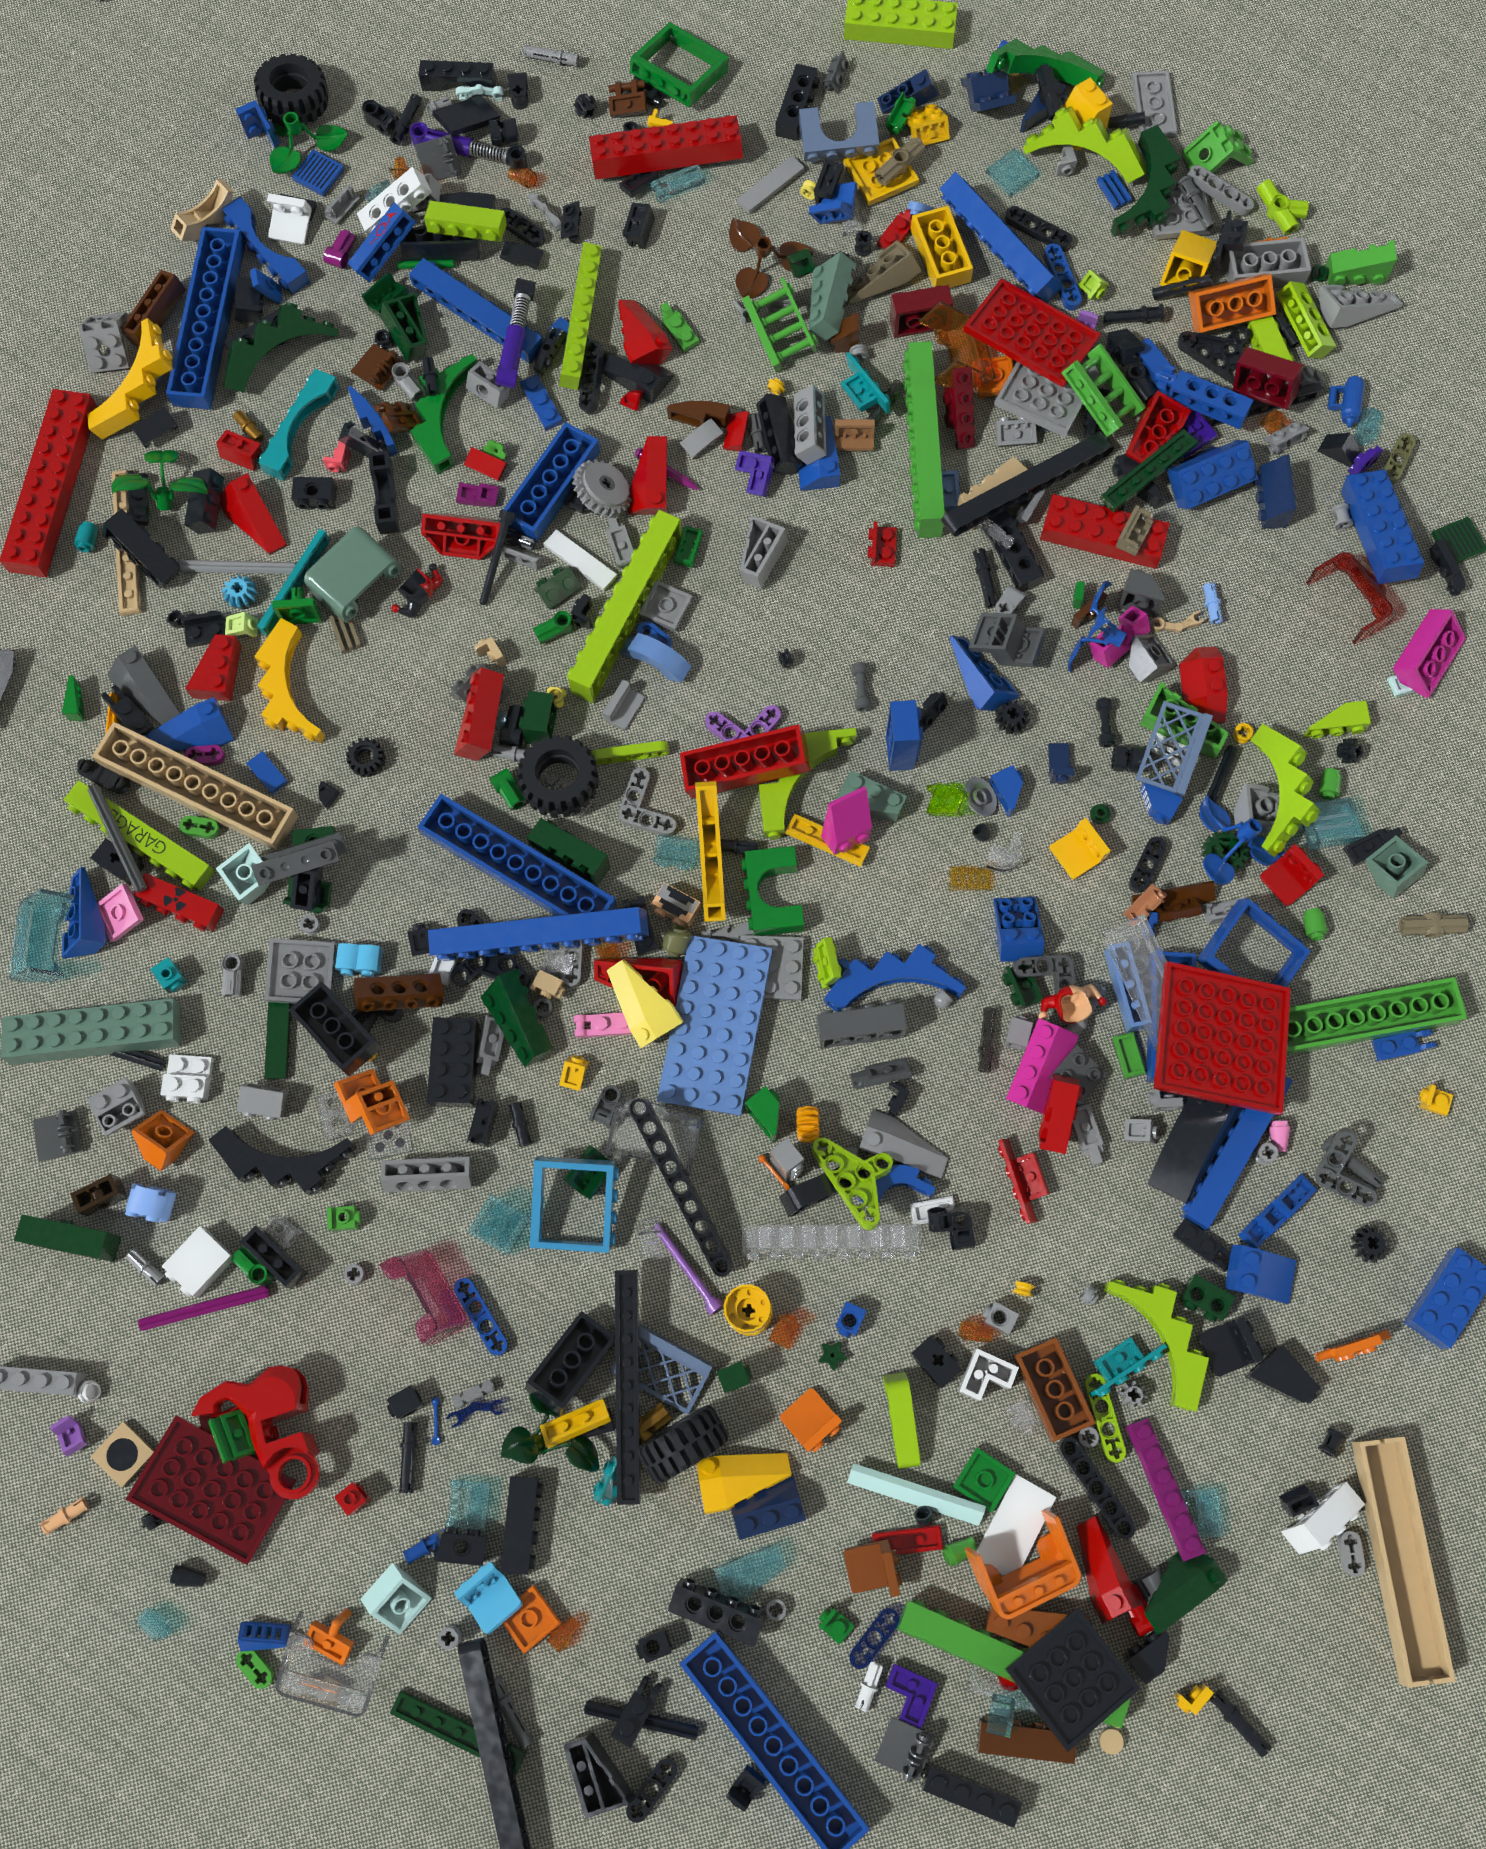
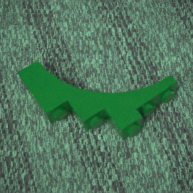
M473 353L463 357L454 365L446 367L442 372H439L435 367V372L438 374L439 394L436 395L435 393V396L422 397L415 403L417 412L424 422L417 424L410 432L414 442L437 475L454 466L451 454L444 442V417L449 402L456 390L467 379L468 371L478 363ZM423 375L419 376L422 387L425 391H427L425 380L423 379Z

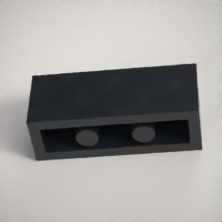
M212 468L195 471L192 477H198L204 481L208 494L190 492L184 525L197 534L214 531L217 525L224 476Z
M255 1225L240 1241L286 1288L293 1289L308 1273L259 1226Z

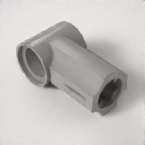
M400 362L392 367V374L396 385L401 387L412 402H418L426 394V391L412 375L408 365Z
M226 954L221 961L223 968L222 996H242L243 972L245 971L246 963L236 954ZM233 960H237V966L234 969H230V963Z

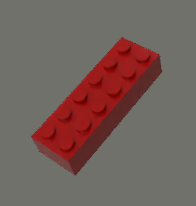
M1052 494L1040 540L1156 569L1161 559L1170 523L1151 519L1153 524L1137 555L1134 556L1116 547L1131 513L1119 510L1113 513L1107 507Z
M799 724L680 753L685 791L692 799L696 798L695 783L716 781L717 793L811 771L805 732Z

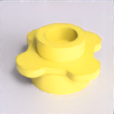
M549 687L547 693L557 696V699H555L556 706L558 708L563 707V700L567 695L566 690L558 687Z

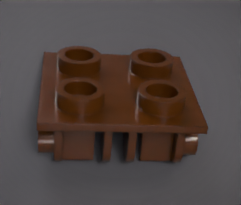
M373 344L350 372L382 391L393 377L392 367L396 363L404 362L397 358L398 354L395 351L387 352L378 345Z

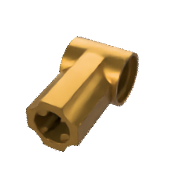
M659 1403L644 1416H640V1445L650 1439L655 1431L672 1419L662 1403Z

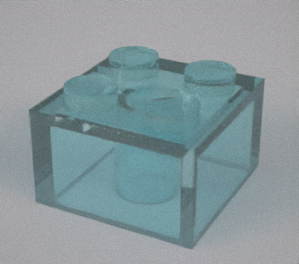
M490 1194L467 1233L509 1257L531 1218Z

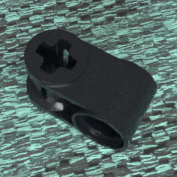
M526 72L508 73L512 105L518 110L525 109L528 106Z
M367 100L362 104L366 123L383 135H388L389 129L399 120L397 115L374 100Z

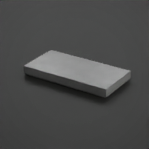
M1169 70L1132 72L1131 81L1136 113L1145 111L1146 123L1138 125L1139 138L1142 131L1155 125L1159 126L1166 138L1177 137L1178 130Z

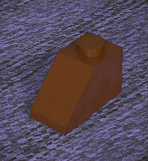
M854 313L842 320L839 333L830 338L831 345H834V353L849 352L851 347L858 345L859 313Z

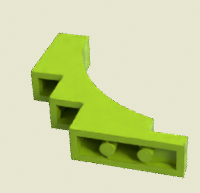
M856 728L805 733L811 770L823 761L836 756L837 745L849 746L856 743ZM808 772L779 778L778 783L759 784L764 838L775 840L785 836L784 822L787 805L795 788Z

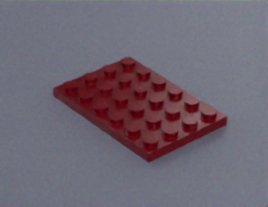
M176 1415L125 1500L248 1565L286 1498L279 1496L273 1490L270 1483V1475L262 1467L258 1458L249 1455L223 1464L212 1433ZM282 1472L284 1484L289 1489H292L297 1480Z

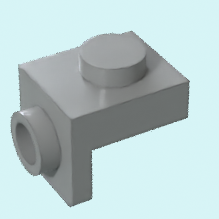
M1063 145L1062 161L1058 162L1056 168L1057 177L1073 174L1077 164L1076 150H1073L1072 145Z

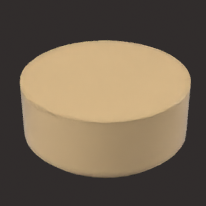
M1106 1728L1099 1735V1745L1106 1753L1114 1755L1122 1750L1124 1740L1116 1729Z

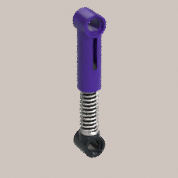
M416 122L410 127V135L414 147L415 144L449 135L448 132L428 128L422 122ZM461 135L451 136L457 155L469 158L475 156L487 160L490 159L494 162H503L515 173L523 172L527 168L528 163L525 149L520 145H513L508 149H502L499 146L496 148V146L477 143V141L474 143L473 138Z
M520 278L516 280L514 290L515 302L510 325L506 329L495 385L515 389L521 352L526 335L524 328L529 303L533 302L536 282Z

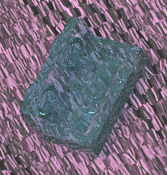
M658 834L655 856L652 862H657V866L661 867L676 865L680 870L689 871L690 868L696 866L699 841Z

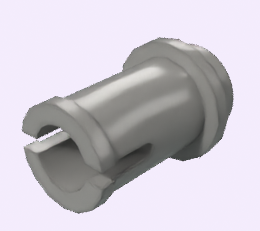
M446 96L435 102L430 101L427 107L432 116L433 110L451 105L452 103L449 97Z

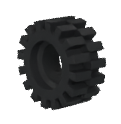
M364 737L363 741L361 738H358V743H355V741L351 742L353 746H348L349 752H346V761L351 770L356 775L359 774L360 777H364V775L371 777V773L374 776L377 775L376 771L382 770L381 765H385L384 760L386 759L380 744L372 738L369 740L368 737ZM364 751L373 753V759L367 764H362L358 761L359 755Z

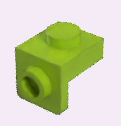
M1090 269L1078 286L1088 294V299L1098 300L1106 293L1105 289L1109 284L1093 269Z

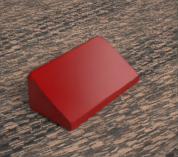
M749 411L730 414L723 445L724 450L737 452L743 450L749 421Z

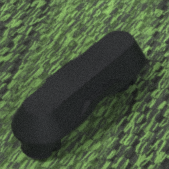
M81 759L77 762L78 773L90 781L118 794H123L129 790L130 781L128 778L89 759Z

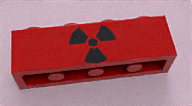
M144 873L143 879L147 889L141 893L136 891L133 893L139 900L138 903L147 908H150V906L156 907V911L165 916H168L170 913L175 916L174 919L181 923L191 922L194 924V928L205 932L206 929L211 932L214 931L224 912V909L219 904Z

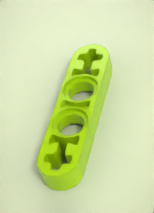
M666 741L601 748L591 751V755H594L596 765L657 758L670 753L669 745Z
M1097 1373L1090 1374L1084 1380V1388L1104 1455L1110 1462H1121L1126 1456V1449L1110 1395L1107 1393L1102 1397L1097 1396L1093 1399L1089 1394L1090 1391L1095 1389L1089 1386L1093 1377L1096 1381H1100V1385L1105 1380ZM1098 1400H1104L1107 1403L1108 1408L1106 1412L1099 1413L1096 1410L1095 1404ZM1106 1422L1114 1426V1433L1111 1436H1106L1102 1431V1426ZM1117 1437L1118 1442H1113L1115 1448L1121 1451V1453L1117 1454V1459L1109 1454V1451L1112 1450L1111 1443L1106 1444L1105 1440Z

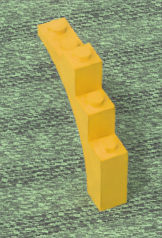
M148 318L141 321L140 347L128 375L111 397L87 414L89 430L102 440L139 420L138 404L156 395L155 379L173 369L172 355L167 349H164L162 343V331L157 324H154Z
M280 618L254 656L259 663L258 667L266 672L257 686L262 692L261 695L270 701L261 713V716L265 720L264 724L273 730L277 728L284 731L287 727L295 733L297 731L303 733V737L311 742L315 740L322 743L325 738L323 732L299 712L290 688L291 660L295 648L302 637V633L297 626Z
M716 781L695 783L704 920L705 922L726 920L717 785Z

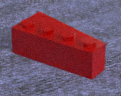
M482 667L472 674L470 679L471 688L467 696V704L454 755L478 761L491 751L504 674Z

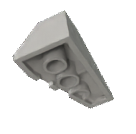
M872 1110L858 1151L872 1156L886 1153L892 1157L895 1164L912 1166L919 1169L921 1173L938 1179L942 1178L948 1160L946 1156L893 1116Z

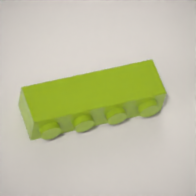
M437 201L429 202L424 217L427 232L502 242L507 225L503 210Z
M1272 315L1249 322L1247 328L1250 331L1249 341L1253 349L1294 361L1293 355L1289 353L1286 347L1285 338L1281 336L1279 325Z

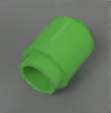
M1327 768L1320 775L1318 795L1322 799L1332 801L1340 796L1342 776L1339 770Z
M1320 908L1304 911L1303 923L1306 937L1311 938L1312 941L1324 939V936L1328 934L1324 913H1322Z

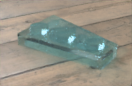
M777 1542L713 1567L722 1595H732L743 1602L751 1597L763 1584L765 1585L783 1570L786 1564Z

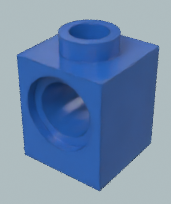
M846 1301L835 1325V1328L839 1329L837 1333L847 1338H850L851 1335L855 1337L867 1310ZM846 1315L854 1316L856 1319L855 1326H845L843 1322Z

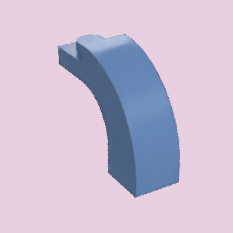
M637 633L635 637L629 636L620 651L626 658L639 659L652 665L669 681L682 683L692 667L680 654L666 644L640 633Z

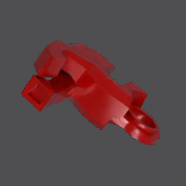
M284 1365L269 1367L252 1383L244 1384L224 1381L199 1398L191 1415L199 1418L201 1428L212 1433L208 1423L210 1418L214 1419L238 1409L243 1412L246 1422L249 1424L250 1436L255 1452L262 1467L270 1475V1483L273 1490L279 1496L290 1500L302 1499L311 1494L318 1486L321 1471L316 1456L320 1451L314 1435L299 1432L279 1439L278 1429L276 1426H273V1423L308 1412L309 1387L306 1378L298 1369ZM231 1401L235 1404V1406L221 1412V1406L224 1403ZM296 1459L301 1460L307 1468L306 1481L297 1489H289L282 1480L283 1469L288 1462Z

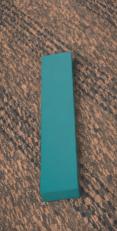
M319 528L273 601L292 599L291 588L295 587L297 591V587L302 586L306 572L318 561L330 542L324 530ZM272 603L257 625L261 633L267 637L279 621L278 616L273 610Z

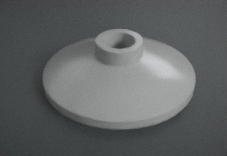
M973 777L965 783L964 797L972 811L980 816L993 814L997 808V797L991 785L979 777Z

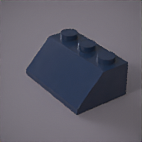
M1284 455L1261 465L1257 471L1258 479L1253 481L1254 486H1257L1258 521L1261 522L1262 529L1286 528L1296 511L1289 455Z
M793 1474L778 1484L753 1494L754 1496L747 1500L745 1498L734 1504L735 1507L731 1508L739 1540L806 1521Z

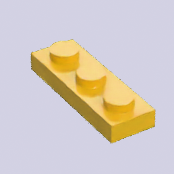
M602 1398L542 1424L540 1429L545 1445L549 1449L609 1423L611 1418L606 1403Z

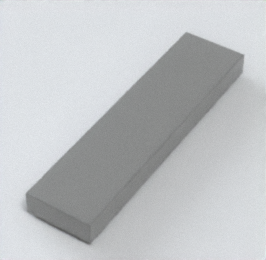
M790 156L738 197L737 204L750 215L802 174L805 167L793 156Z

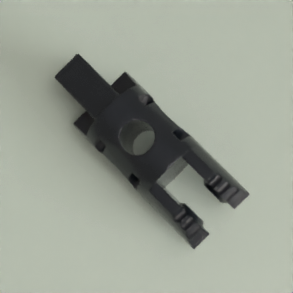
M550 327L535 358L534 370L537 374L543 376L548 366L552 365L565 339L566 331H559L554 341L556 328Z

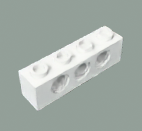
M411 167L361 209L357 215L364 231L370 234L394 202L408 213L432 192L424 175L414 167Z

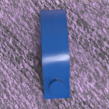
M893 1165L889 1174L876 1180L878 1203L883 1194L895 1186L909 1187L929 1198L932 1197L936 1188L932 1186L933 1182L923 1177L921 1179L916 1178L920 1170L907 1165ZM857 1197V1198H856L857 1200L863 1202V1199H862V1198H860V1197Z

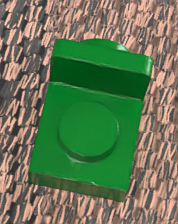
M834 1606L830 1610L826 1608L818 1618L821 1621L818 1626L839 1645L855 1627Z

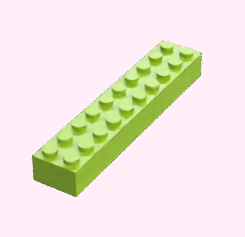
M658 510L656 516L651 517L648 531L644 532L640 538L641 544L638 549H634L629 566L626 565L623 569L621 581L617 582L614 586V594L611 599H607L602 616L599 615L596 619L593 633L590 632L585 642L586 645L583 650L579 651L575 666L571 667L568 671L567 678L572 695L594 704L621 654L620 651L624 646V642L629 638L640 618L639 612L656 580L660 581L678 547L682 534L681 520L661 510Z

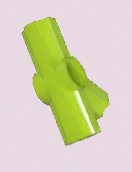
M1270 179L1264 180L1257 186L1256 191L1268 208L1267 216L1271 220L1276 221L1282 233L1288 236L1297 230L1300 224L1296 218H1306L1309 202L1288 199L1285 195L1280 194Z

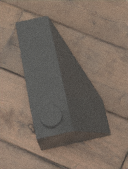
M136 645L117 656L107 674L113 685L119 687L124 695L128 696L136 706L144 710L161 725L180 714Z

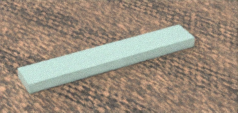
M855 1463L852 1465L847 1481L849 1484L919 1507L928 1506L934 1512L979 1526L985 1513L986 1506Z

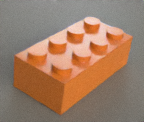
M1263 273L1188 292L1193 330L1195 332L1202 333L1276 314L1272 274Z

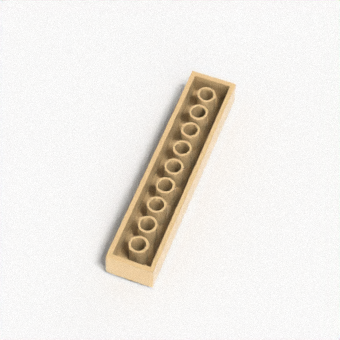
M115 722L112 723L92 755L99 765L276 851H279L299 817L293 808Z

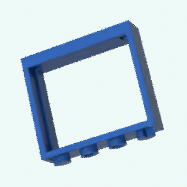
M1249 898L1237 900L1196 961L1207 970L1238 976L1217 959L1214 954L1244 912L1291 952V955L1271 983L1287 987L1311 951L1302 944L1303 941L1292 936L1287 927L1279 925L1274 920L1273 915L1260 909L1257 902H1252Z

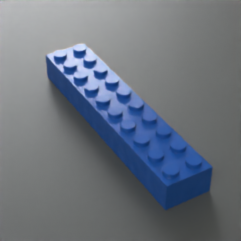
M202 227L173 358V369L170 372L166 390L167 397L175 407L211 410L225 344L224 341L226 340L236 292L237 276L240 273L245 249V241L240 230Z
M443 794L439 795L418 825L420 833L429 840L555 916L614 910L617 906L615 897Z
M640 907L428 930L430 956L437 957V960L455 961L456 957L475 959L477 954L484 957L497 956V952L513 955L518 954V950L531 953L538 952V948L558 950L561 945L567 948H578L580 943L588 944V946L601 945V941L609 942V944L622 943V939L632 942L642 941L643 937L649 936L647 911Z
M712 1632L680 1661V1666L821 1849H850L870 1830L866 1820L719 1632Z

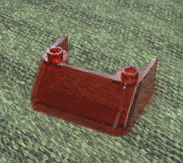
M1339 553L1316 567L1306 582L1309 586L1335 569H1338L1348 575L1372 606L1371 612L1376 620L1361 628L1352 641L1354 645L1396 620L1401 613L1400 604L1384 584L1377 583L1373 570L1359 554Z

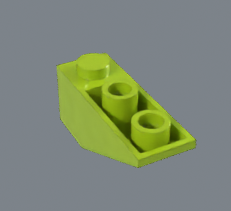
M1366 700L1344 703L1311 725L1304 733V737L1317 739L1324 735L1332 734L1333 737L1344 733L1361 734L1365 732L1371 724Z

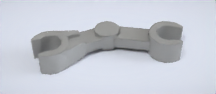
M534 192L526 196L530 199L529 204L532 207H538L547 216V220L555 232L562 228L559 218L549 211L545 203L539 201Z

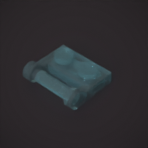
M450 1479V1487L452 1489L449 1516L445 1522V1527L485 1531L491 1483ZM461 1488H466L463 1521H458Z
M1218 1489L1180 1490L1188 1511V1497H1194L1197 1532L1200 1538L1223 1537Z

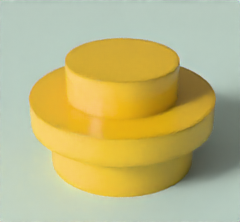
M777 378L768 380L767 388L772 393L780 396L781 393L785 392L782 381Z

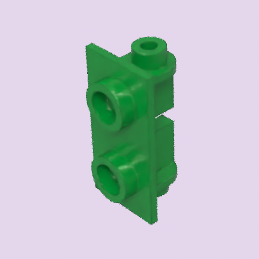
M904 92L896 100L892 112L886 119L885 126L891 136L893 133L898 135L899 132L903 131L908 121L907 117L903 116H910L916 106V99L913 97L907 99Z

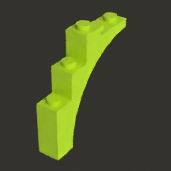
M1072 106L1067 109L1062 107L1057 110L1052 123L1045 126L1038 135L1033 133L1027 137L1022 147L1026 154L1051 145L1084 147L1109 160L1120 171L1127 183L1145 175L1147 166L1127 128L1123 130L1119 128L1113 131L1109 137L1099 117L1094 120L1089 118L1081 125Z
M1262 724L1250 741L1267 755L1278 778L1279 806L1277 816L1269 835L1261 846L1268 854L1275 858L1278 853L1283 851L1290 837L1296 834L1300 824L1308 828L1317 819L1320 810L1313 802L1303 797L1310 791L1314 783L1308 774L1297 768L1304 762L1308 753L1301 745Z
M1113 1279L1112 1282H1106L1103 1292L1116 1296L1137 1309L1150 1322L1162 1343H1166L1168 1346L1165 1350L1170 1363L1172 1377L1170 1406L1190 1412H1197L1209 1358L1204 1357L1203 1352L1195 1349L1187 1351L1193 1325L1187 1323V1319L1174 1316L1173 1319L1171 1318L1177 1292L1171 1290V1286L1158 1283V1286H1152L1150 1293H1148L1147 1288L1137 1285L1131 1288L1125 1286L1126 1282Z

